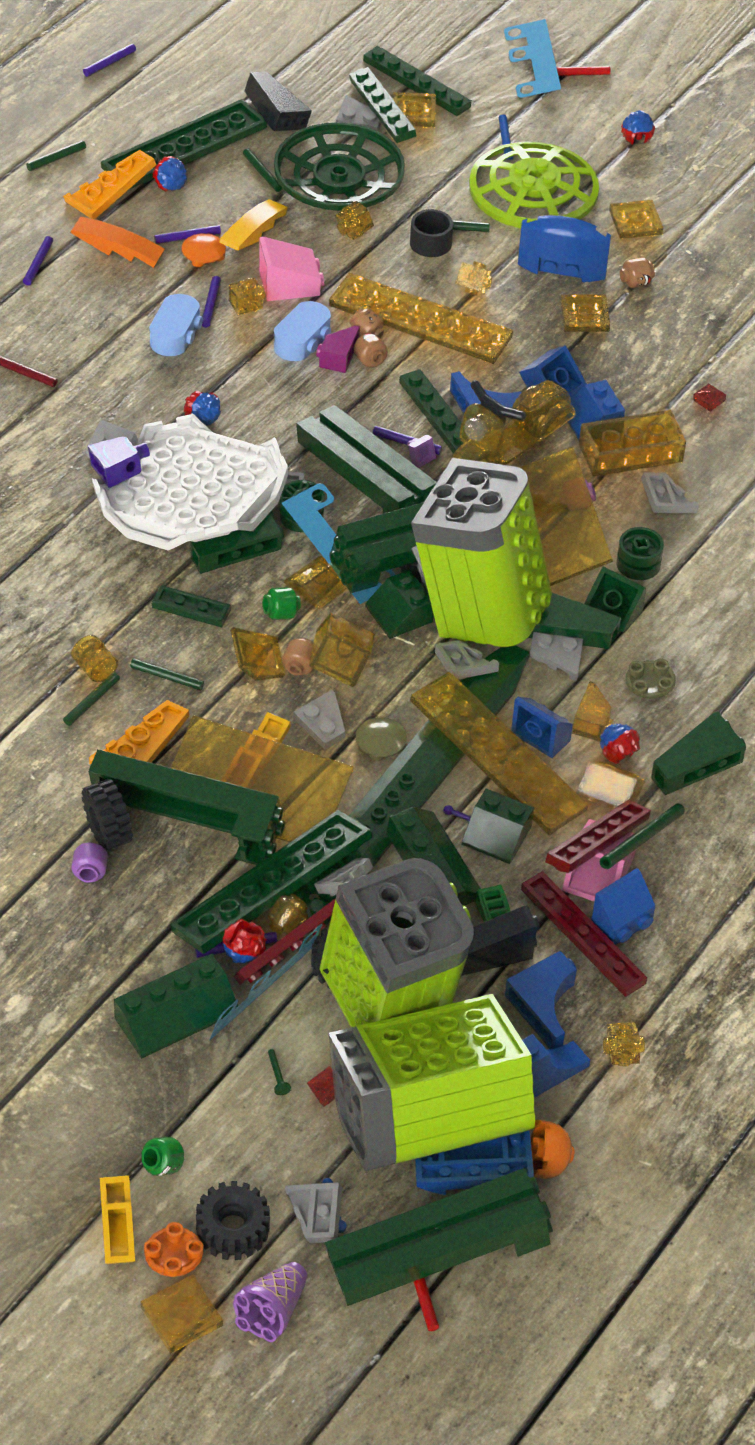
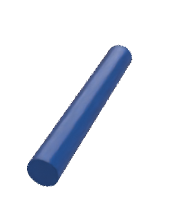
M500 115L498 119L502 145L510 144L507 116ZM510 147L505 148L504 154L511 152L512 149Z

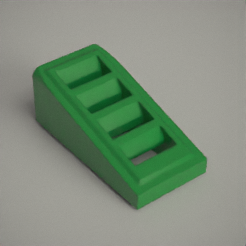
M502 885L477 890L475 903L483 922L511 911ZM498 907L500 908V909H497V910L489 911L490 909H494V908H498Z

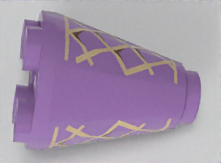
M290 1262L244 1286L234 1296L233 1301L234 1311L237 1316L235 1323L239 1329L245 1332L250 1331L268 1342H274L286 1330L305 1287L307 1272L304 1267L299 1263Z

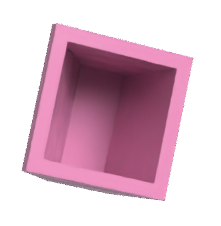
M259 237V274L267 301L320 296V288L324 286L323 273H319V259L314 257L312 249L267 237Z
M589 819L584 828L594 823L595 820ZM629 832L570 873H566L562 891L595 901V894L628 873L636 849L610 869L601 867V857L635 833Z

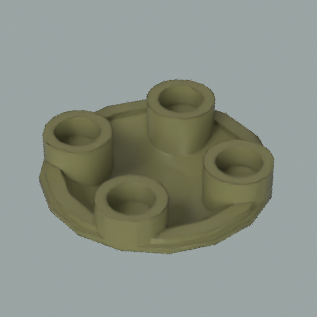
M661 658L655 661H633L629 664V670L626 673V684L629 690L643 698L656 699L663 697L673 690L676 683V676L669 667L668 661Z
M377 717L369 719L362 723L356 731V742L359 748L366 754H369V758L373 761H381L384 757L393 756L398 752H402L406 747L407 734L404 728L398 722L389 718Z

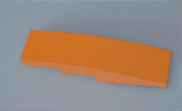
M81 216L70 232L108 256L114 251L131 262L136 257L153 268L165 248L124 228Z

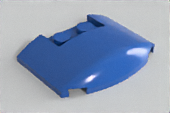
M538 216V220L528 223L527 219H524L521 225L518 265L537 275L538 271L582 278V282L605 280L611 235L607 232L605 237L596 231L597 226L571 217Z
M530 1130L415 1159L417 1187L442 1195H446V1190L469 1189L523 1168L526 1169L529 1178L534 1177Z

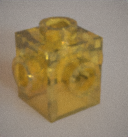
M357 201L344 207L342 211L335 215L338 222L336 226L343 236L347 235L352 240L361 237L374 226L368 209Z
M474 261L473 265L462 262L455 284L464 287V292L476 296L478 292L485 294L486 289H489L492 284V272L486 269L487 265Z
M255 278L229 284V302L237 315L263 309V299L266 297L265 290L262 285L258 284Z
M635 1022L607 1024V1037L603 1038L604 1054L609 1055L612 1065L624 1067L631 1064H640V1053L645 1051L644 1036L639 1035Z

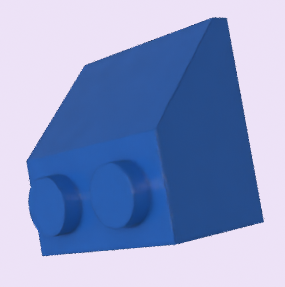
M566 345L547 351L519 372L530 393L539 399L544 397L551 398L559 406L587 384Z
M607 380L584 385L561 407V412L579 441L619 432L623 429L625 409Z
M518 696L514 702L511 733L550 758H553L571 741L573 724L566 718L549 710L545 705L531 698Z
M638 868L595 894L591 921L615 945L620 942H626L632 934L640 929H647L654 920L656 905Z

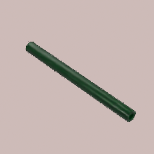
M676 803L601 857V867L610 869L682 816L685 812L683 805Z

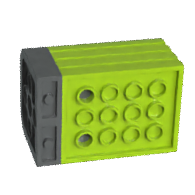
M452 458L411 522L439 637L491 644L498 647L517 645L526 640L536 624H539L541 612H544L545 608L549 607L552 597L527 474L524 470L515 466Z
M408 859L340 884L320 964V971L350 1027L452 1004L474 935L469 910L466 906H462L454 884L448 882L442 870L434 863L425 859ZM328 968L329 973L326 974L323 970Z
M493 994L328 1033L335 1102L339 1119L365 1171L533 1130L535 1127L531 1053Z

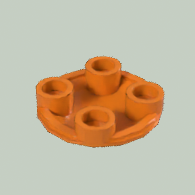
M201 233L188 237L183 242L181 250L183 255L192 261L193 266L202 267L206 263L224 260L226 246L220 243L219 237Z
M178 1222L169 1223L166 1228L154 1233L144 1244L145 1259L150 1268L160 1275L170 1277L186 1275L195 1270L200 1264L204 1253L203 1243L199 1237L187 1228H183L182 1224Z

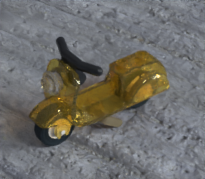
M473 380L471 388L480 400L481 405L474 403L466 408L460 429V441L463 444L455 451L451 459L457 458L507 465L515 459L530 461L533 454L526 452L575 417V408L571 404L569 393L559 384L546 380L540 384L528 387L519 395L512 408H508L487 395L480 382Z

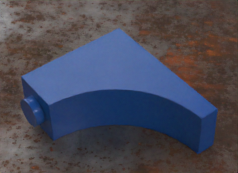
M460 371L451 373L450 392L476 436L524 425V421L506 417L504 426L501 429H496L489 420L484 421L479 417L481 402L471 388V382ZM485 390L487 395L503 406L526 413V416L531 409L530 401L525 399L521 391L499 393Z
M561 951L508 978L505 989V997L549 1049L563 1046L565 1032L556 1018L554 1007L559 998L574 986L577 972L574 962L570 958H566Z
M534 1034L522 1040L532 1057L534 1098L590 1066V1059L574 1041L558 1048L546 1049Z

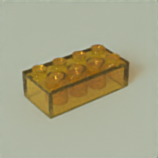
M672 410L583 423L581 424L579 446L592 476L595 477L681 463L684 459L686 440Z

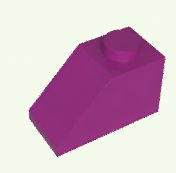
M352 326L326 335L323 344L319 343L316 357H319L320 368L346 373L354 355V345L359 338L360 326Z

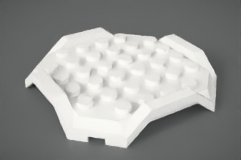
M194 414L177 417L176 423L163 425L162 421L143 426L137 445L145 442L149 448L150 456L140 459L142 469L140 474L111 488H108L102 479L92 478V482L104 517L125 537L169 551L188 541L198 542L228 535L231 531L235 530L254 531L278 504L288 477V466L284 457L280 454L279 445L275 437L257 446L213 433Z

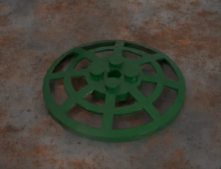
M334 122L312 125L287 137L275 154L274 171L281 187L300 202L325 210L351 211L376 205L393 195L403 181L405 163L404 157L397 145L382 133L366 126ZM348 134L357 136L353 145L326 144L323 135ZM312 137L315 138L318 147L308 150L300 157L289 151L298 143ZM368 139L382 146L390 155L379 160L371 152L363 149L362 146L365 140ZM330 151H348L349 154H331ZM320 153L323 156L315 165L307 161ZM357 156H363L364 158L368 159L372 164L364 166L362 162L357 159ZM284 157L295 163L294 179H283L281 176V164ZM395 161L398 170L397 181L395 183H383L385 177L384 166ZM301 168L313 172V178L301 179ZM377 170V182L365 180V174ZM317 185L324 191L318 195L306 186ZM290 186H299L303 192L315 198V200L300 194ZM360 187L371 188L367 193L357 196L354 192ZM379 189H388L375 198L362 201L375 194ZM332 194H345L348 199H334L329 197Z

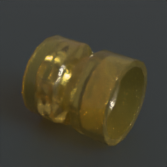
M87 635L81 638L72 648L71 657L83 668V671L93 682H103L118 667V660L106 649V646L96 635Z

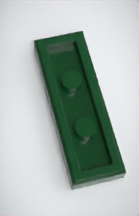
M163 585L160 586L152 601V608L221 628L231 611L230 604Z

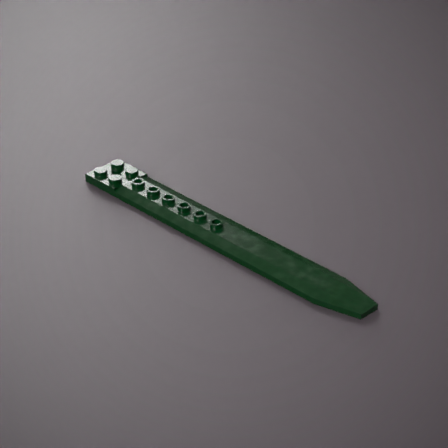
M516 645L500 647L484 658L489 662L493 659L499 662L498 672L467 677L457 684L349 814V817L370 829L372 838L323 871L319 876L304 884L297 891L291 893L289 897L292 900L289 904L283 899L276 905L277 907L284 904L282 910L306 921L336 898V895L319 894L314 885L315 883L356 858H369L372 866L376 865L392 845L391 840L386 834L389 817L412 807L420 809L513 696L530 652ZM317 894L319 895L320 899L314 898L313 900H310L309 895ZM331 917L324 922L326 925L331 920Z

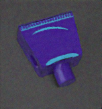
M119 437L88 445L91 466L108 488L140 474L142 471L140 459L150 456L149 448L145 442L133 446L127 437Z

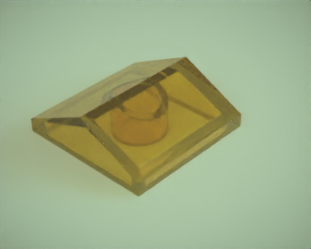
M322 556L317 557L284 580V584L292 588L318 610L348 590L339 578L341 569L338 570L336 565L334 566L332 563L328 564Z
M232 627L230 631L238 668L255 681L283 678L285 676L277 637Z

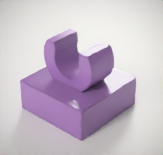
M425 435L420 439L414 438L407 442L412 464L417 468L436 459L432 437Z

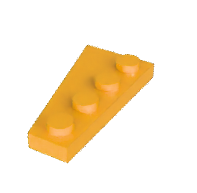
M138 150L118 162L116 168L112 171H104L98 175L99 178L90 184L86 182L79 186V191L72 195L70 192L64 195V200L84 215L95 220L156 166L154 158Z
M166 700L144 716L140 724L137 726L132 725L125 730V735L116 741L113 739L106 744V748L103 751L152 763L189 718V710ZM96 752L89 757V764L92 763Z

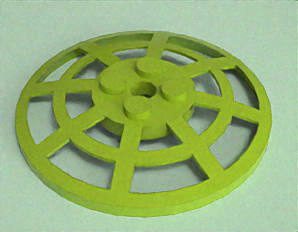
M517 142L499 146L481 156L471 170L469 189L472 199L485 214L506 225L521 228L522 220L527 219L528 223L538 219L516 216L515 214L520 206L547 208L549 215L559 216L556 206L567 202L573 196H576L585 203L575 211L562 216L581 220L588 215L597 202L599 182L590 164L570 150L548 143ZM510 147L513 150L502 155L496 161L488 160L493 156L503 153L505 148ZM527 153L545 154L543 158H530ZM514 155H518L521 159L514 164L503 162ZM563 156H566V157L572 159L573 161L577 162V163H578L579 165H581L582 167H575L574 164H573L571 161H569L567 158H565V157H563ZM557 158L568 167H557L551 161ZM491 167L489 173L490 183L478 188L476 181L478 168ZM497 169L509 170V176L497 180ZM561 174H573V185L562 181ZM580 174L590 175L592 178L593 188L590 196L579 190ZM510 184L511 188L517 192L516 196L506 192L502 186ZM559 188L567 191L564 195L552 199L551 195ZM495 190L500 197L511 202L507 212L492 205L484 198L483 194ZM525 196L531 198H543L544 201L524 200Z

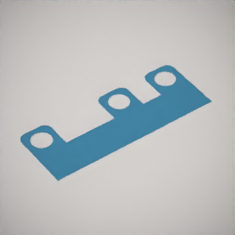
M546 19L505 28L506 40L526 37L528 43L527 46L509 50L510 61L518 62L531 59L535 75V81L516 86L517 96L523 98L560 90L561 85ZM518 28L521 30V34L516 37L508 35L511 29ZM517 50H524L526 52V55L522 58L513 57V53ZM523 86H533L534 89L531 93L523 94L520 92Z
M319 483L282 502V505L340 578L341 569L338 570L336 565L334 566L331 563L329 557L336 534L318 512L319 509L333 503L334 496L324 484ZM317 489L325 491L327 500L322 503L316 502L312 498L313 491ZM391 569L386 570L391 576L395 575ZM378 582L375 587L352 594L362 604L369 600L382 584Z
M322 924L305 938L299 952L269 979L271 970L268 971L261 978L266 977L262 984L253 990L261 980L259 979L251 988L245 1001L236 1008L238 1000H236L219 1016L210 1040L312 949V943L314 944ZM317 931L313 938L305 944L306 940ZM233 1006L232 1010L223 1019H221L223 1014L230 1007Z

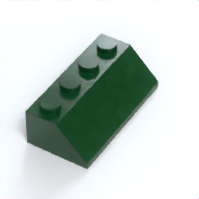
M412 807L390 816L386 834L402 860L418 858L434 863L442 870L448 882L454 884L462 906L475 902L476 892L481 888L434 812Z
M210 954L115 998L114 1017L142 1059L216 1024L219 1016L236 1001L225 971L213 954ZM233 1006L230 1007L223 1014L221 1019H223L232 1010Z

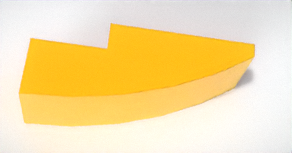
M129 1175L100 1178L105 1264L135 1262Z

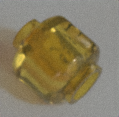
M294 894L290 896L282 895L267 912L268 918L271 921L269 923L270 928L279 935L282 933L289 934L308 919L307 905Z

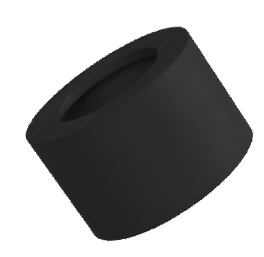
M435 209L417 212L411 219L410 246L412 250L425 257H439L449 252L452 246V218L447 213Z

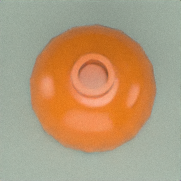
M535 1120V1127L530 1137L534 1177L552 1179L559 1176L569 1163L573 1161L575 1150L568 1133L559 1124Z

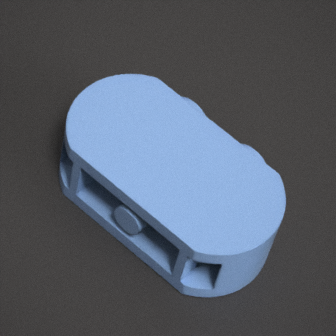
M174 294L164 299L149 326L150 346L153 351L163 356H177L184 353L188 345L193 343L195 332L200 330L203 322V317L200 316V305L195 298L185 294Z
M306 301L299 303L274 328L275 353L280 358L288 361H302L311 353H314L319 343L321 344L324 341L326 335L331 334V314L329 309L318 302Z

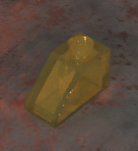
M590 681L574 717L572 734L600 742V735L604 733V729L613 724L614 719L610 718L611 706L595 682Z

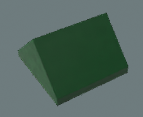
M602 566L584 604L621 617L619 631L625 633L643 612L646 588Z

